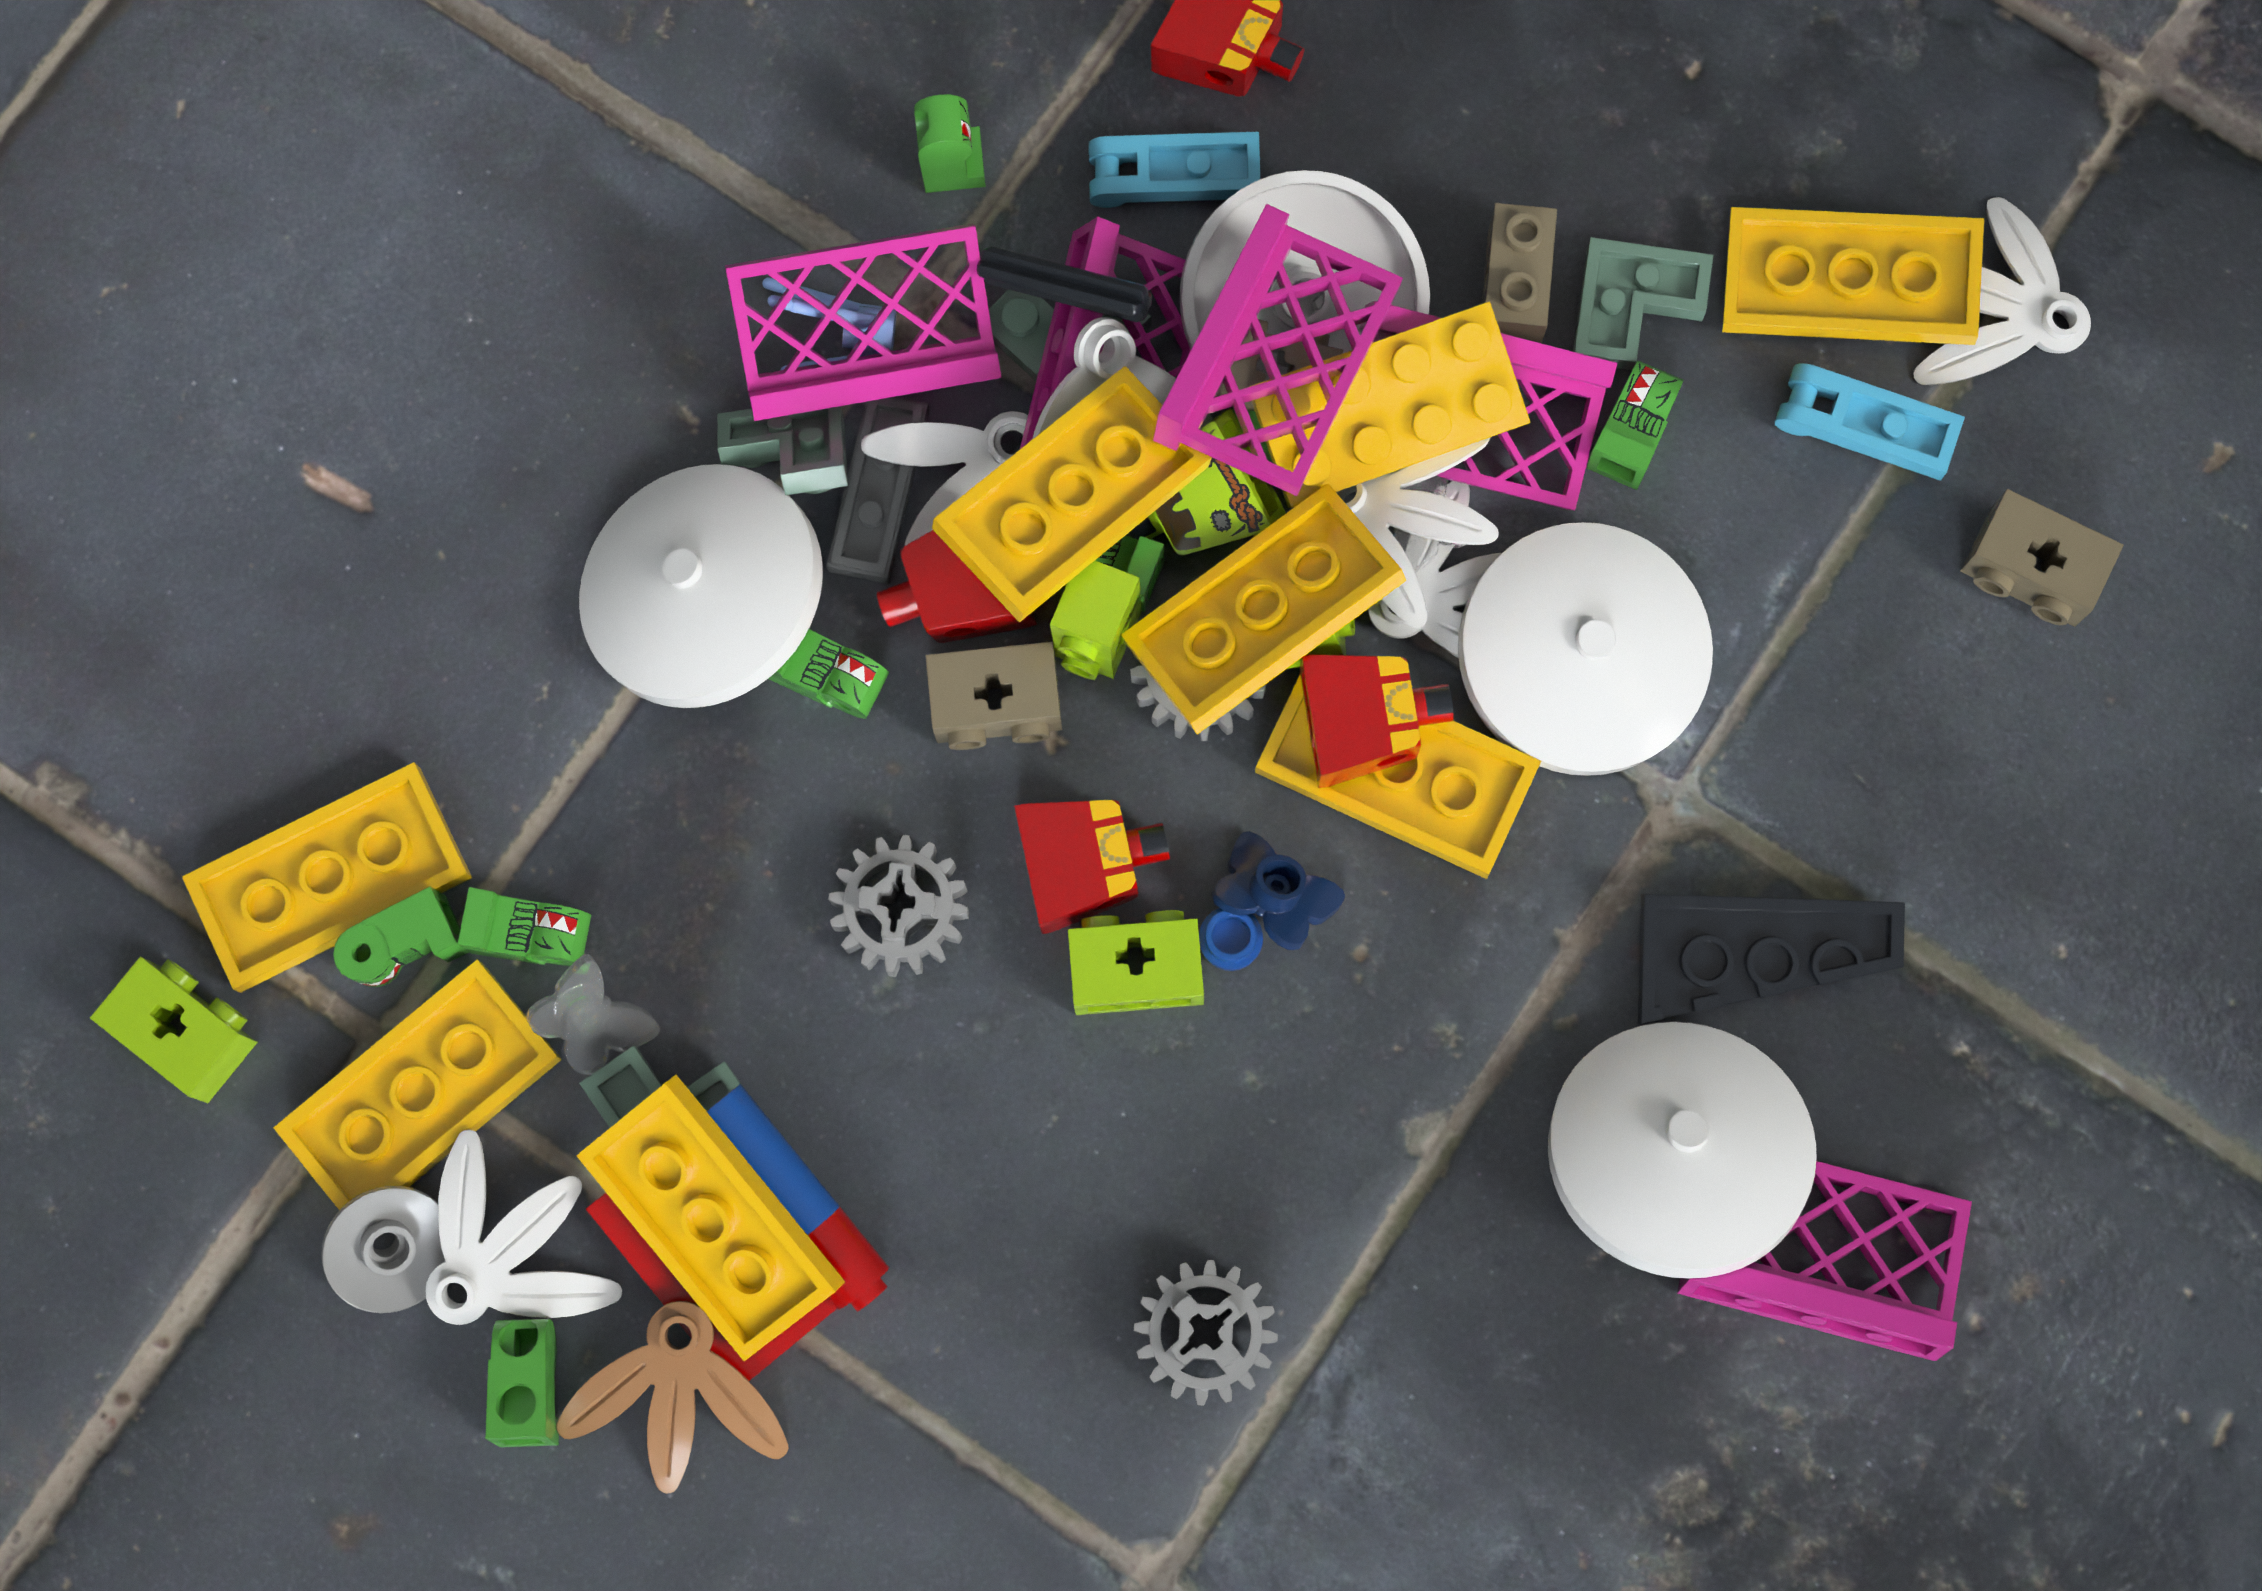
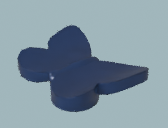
M1250 831L1243 832L1238 837L1228 861V870L1231 874L1220 879L1212 892L1214 903L1226 912L1241 916L1256 913L1259 917H1263L1264 928L1269 937L1278 946L1287 950L1300 949L1308 936L1309 924L1319 925L1328 920L1339 910L1345 899L1343 889L1336 883L1322 877L1306 875L1303 867L1296 860L1289 856L1276 855L1266 840Z

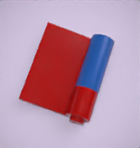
M739 1084L707 1110L708 1114L845 1281L835 1293L745 1361L742 1360L713 1324L714 1340L710 1350L724 1358L750 1381L836 1309L840 1310L850 1303L858 1312L871 1303L888 1287L881 1277L890 1267L744 1087ZM604 1193L586 1208L588 1213L663 1305L675 1301H688L697 1305L607 1193ZM679 1323V1325L684 1329L688 1336L692 1338V1334L689 1327L683 1323Z

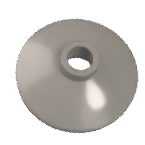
M384 1186L366 1191L345 1204L330 1222L323 1239L321 1252L324 1273L336 1294L348 1304L374 1313L401 1311L426 1299V1284L430 1274L435 1268L445 1262L439 1236L438 1203L429 1195L414 1188ZM388 1232L395 1234V1240L390 1247L383 1250L373 1247L374 1240L380 1235Z

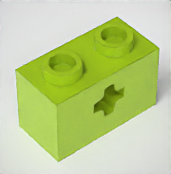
M1095 560L1067 583L1050 623L1055 657L1063 659L1061 663L1063 668L1086 679L1095 680L1098 673L1114 679L1127 648V644L1121 634L1138 622L1142 612L1140 578Z
M1165 910L1146 914V923L1120 925L1118 916L1104 915L1084 918L1081 920V928L1068 929L1073 1004L1076 1015L1204 1005L1198 918L1184 920L1183 911ZM1140 947L1143 957L1155 958V961L1144 963L1143 974L1131 975L1128 964H1117V961L1128 959L1129 948Z
M140 956L92 1014L90 1019L188 1097L209 1103L258 1043L241 1029L248 1020L218 997L211 1004L203 1000L192 991L199 981L172 960L167 959L160 966ZM177 1014L181 1016L182 1024L187 1027L181 1036L176 1035L177 1030L171 1024V1021Z

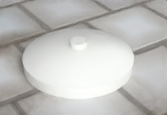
M1302 170L1271 175L1253 182L1229 197L1210 215L1196 235L1187 254L1180 284L1181 319L1191 350L1265 205L1268 204L1290 214L1287 222L1288 226L1402 277L1400 288L1391 305L1429 315L1430 288L1425 259L1412 230L1404 218L1381 195L1353 179L1322 171ZM1290 250L1283 265L1291 285L1322 277L1315 260ZM1275 280L1269 292L1280 289L1277 280ZM1361 281L1340 286L1350 312L1363 309L1366 304L1378 301L1382 293L1381 290ZM1328 290L1298 298L1308 325L1338 316ZM1286 302L1261 309L1257 315L1258 319L1269 322L1267 329L1269 334L1276 335L1296 328ZM1360 324L1356 325V327L1358 329L1359 334L1361 335L1362 330L1359 329ZM1344 329L1328 333L1330 335L1328 346L1344 349L1343 353L1352 350ZM1272 351L1273 357L1277 364L1278 354ZM1262 360L1257 361L1256 370L1264 372L1267 380H1269ZM1277 364L1280 374H1286L1288 367Z
M721 464L700 465L672 472L653 481L631 496L612 515L596 538L586 560L579 592V610L583 632L590 650L601 666L619 683L639 697L656 704L678 708H698L726 702L745 694L763 683L784 665L804 639L818 607L823 579L822 556L816 533L803 510L789 495H785L784 490L767 477L746 468Z
M1581 522L1566 523L1536 531L1511 545L1495 559L1474 586L1465 605L1459 630L1458 655L1460 671L1468 697L1483 723L1499 741L1541 760L1540 767L1570 775L1589 776L1619 772L1636 766L1663 750L1684 731L1697 713L1706 694L1711 675L1713 645L1708 616L1702 600L1688 576L1669 555L1647 539L1630 531L1600 523Z
M1664 1022L1643 1025L1623 1031L1596 1046L1583 1057L1564 1082L1555 1104L1548 1135V1157L1553 1182L1564 1207L1577 1226L1596 1245L1621 1262L1652 1274L1672 1278L1692 1279L1723 1275L1739 1270L1769 1253L1794 1226L1805 1206L1815 1177L1817 1159L1814 1129L1804 1101L1792 1081L1775 1062L1750 1043L1725 1031L1693 1023Z

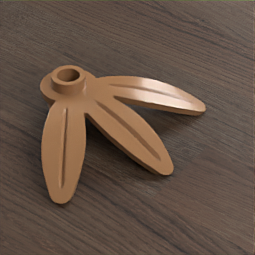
M675 1301L661 1307L652 1316L648 1324V1345L625 1354L592 1376L571 1398L556 1425L559 1435L564 1439L584 1436L621 1415L650 1385H654L655 1388L647 1423L648 1459L657 1488L666 1494L672 1493L678 1488L688 1465L695 1432V1389H699L702 1397L721 1423L735 1437L755 1451L771 1459H780L785 1456L789 1448L775 1414L759 1391L734 1366L710 1350L714 1340L713 1324L698 1305L688 1301ZM683 1323L689 1327L692 1338L688 1346L678 1348L670 1343L668 1330L672 1324Z

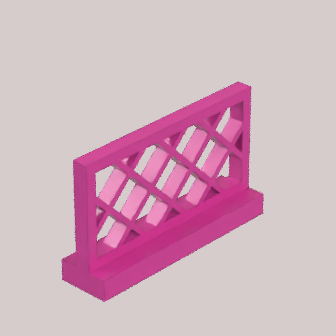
M1266 204L1159 411L1153 441L1177 451L1180 443L1297 496L1400 288L1403 278L1288 226L1287 222L1290 214ZM1290 250L1315 260L1322 277L1291 285L1283 265ZM1275 280H1277L1280 289L1269 292ZM1361 281L1381 290L1382 293L1376 305L1350 312L1340 286ZM1328 290L1338 316L1308 325L1298 298ZM1286 302L1296 329L1265 337L1257 318L1259 311ZM1367 322L1360 335L1356 325ZM1344 329L1353 350L1350 357L1324 364L1314 338ZM1250 331L1254 341L1243 344ZM1302 341L1312 368L1282 377L1271 350ZM1260 354L1270 381L1239 390L1230 369L1233 362ZM1341 374L1334 388L1330 377ZM1318 381L1327 402L1324 410L1298 417L1287 390ZM1224 383L1228 394L1216 397ZM1276 394L1286 421L1255 430L1244 403ZM1233 407L1244 434L1222 440L1200 430V427L1207 414ZM1315 427L1308 441L1304 430ZM1292 434L1301 455L1294 471L1291 472L1269 462L1261 443ZM1249 447L1251 453L1246 450H1243L1242 448Z
M1096 217L1073 231L1065 265L1117 278L1114 273V267L1118 253L1136 261L1147 282L1145 287L1147 290H1151L1167 323L1146 334L1140 322L1122 320L1142 358L1163 370L1165 369L1150 339L1171 329L1183 352L1180 365L1168 373L1173 377L1178 376L1191 350L1184 333L1181 315L1163 282L1174 276L1182 278L1186 260L1118 233L1120 225L1100 217ZM1157 269H1160L1167 273L1160 276ZM1060 302L1055 303L1020 449L1033 439L1039 417L1049 398L1063 379L1077 367L1074 360V346L1079 333L1089 322L1103 316L1102 313ZM1104 344L1102 345L1099 354L1102 352Z
M972 223L725 265L754 421L1001 378L998 353L994 347L984 278L977 275V264L981 258L976 226ZM963 241L967 265L951 286L924 265L938 245ZM924 248L916 260L904 252ZM893 253L911 266L891 296L862 277L877 255ZM863 258L855 270L842 262ZM831 264L849 277L829 307L800 287L814 266ZM800 269L793 281L780 273ZM919 273L947 292L927 321H924L899 303V300ZM768 274L787 289L769 315L765 317L745 303L741 284L742 278ZM969 279L973 301L960 292ZM857 283L885 302L865 332L837 313ZM794 294L823 313L804 342H801L775 324V321ZM956 298L975 312L978 336L951 340L934 327ZM893 309L921 328L907 349L891 351L873 338ZM748 316L761 324L752 338ZM831 319L860 339L846 359L832 362L811 349ZM769 330L798 350L784 370L758 374L754 351ZM929 334L941 342L921 346ZM867 345L879 352L878 354L860 357ZM805 356L817 363L815 365L798 367Z
M1377 301L1366 304L1365 308L1376 305ZM1391 305L1373 343L1441 318ZM1367 322L1361 323L1359 329L1363 331ZM1501 333L1516 380L1530 404L1525 406L1527 413L1536 412L1552 442L1523 459L1506 431L1498 434L1513 460V466L1495 477L1481 474L1470 457L1463 461L1467 470L1452 467L1435 477L1575 511L1606 388H1611L1617 363ZM1531 384L1552 390L1539 398ZM1562 393L1587 398L1581 424L1561 436L1543 405ZM1577 436L1572 455L1565 443ZM1555 449L1558 450L1569 469L1563 495L1540 489L1528 468L1530 464ZM1520 472L1527 486L1506 481V479Z
M1816 1161L1813 1181L1827 1201L1803 1216H1799L1788 1233L1790 1234L1795 1231L1815 1261L1814 1265L1799 1274L1781 1269L1771 1252L1760 1258L1763 1265L1753 1262L1739 1270L1707 1278H1680L1677 1294L1937 1361L1954 1347L1957 1322L1952 1321L1972 1201ZM1833 1185L1848 1189L1838 1194ZM1859 1192L1876 1195L1891 1217L1867 1233H1864L1844 1203L1845 1200ZM1897 1201L1907 1203L1912 1206L1903 1211L1897 1203ZM1924 1208L1952 1215L1948 1240L1932 1250H1929L1908 1219ZM1833 1209L1854 1241L1826 1256L1806 1224ZM1897 1225L1918 1258L1891 1273L1870 1241ZM1857 1248L1860 1249L1881 1280L1864 1291L1847 1287L1832 1263ZM1945 1252L1942 1269L1935 1257ZM1924 1265L1939 1287L1936 1310L1912 1304L1897 1280ZM1821 1271L1827 1281L1812 1278L1811 1276ZM1886 1288L1892 1298L1875 1293Z

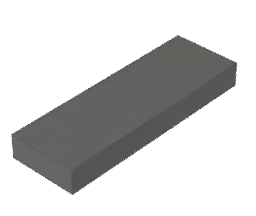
M889 397L865 402L847 477L848 486H845L826 565L829 573L885 584L890 583L917 466L894 464L870 457L862 451L861 441L864 436L891 426L927 422L930 412L928 403L900 397Z

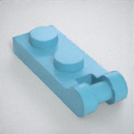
M1259 132L1102 136L1092 139L1088 144L1089 163L1095 166V179L1089 183L1090 203L1097 207L1111 208L1127 202L1227 200L1242 188L1260 180ZM1128 162H1137L1138 175L1119 176L1120 165Z
M1800 363L1793 367L1788 382L1792 392L1789 401L1780 405L1775 419L1777 428L1796 436H1811L1940 481L1947 473L1965 419L1964 416L1818 366ZM1822 396L1834 401L1830 414L1813 409L1816 397Z

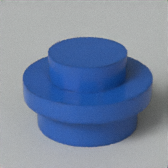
M1218 908L1204 919L1200 927V949L1206 960L1219 969L1228 971L1243 969L1249 966L1261 951L1263 944L1261 925L1253 914L1244 916L1234 915Z

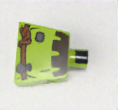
M1231 408L1220 413L1200 429L1222 440L1244 434ZM1249 447L1242 448L1243 450H1246L1251 453ZM1212 458L1207 469L1132 529L1130 534L1134 539L1139 540L1140 536L1152 539L1165 532L1174 551L1179 555H1186L1259 534L1285 515L1286 512L1271 484Z

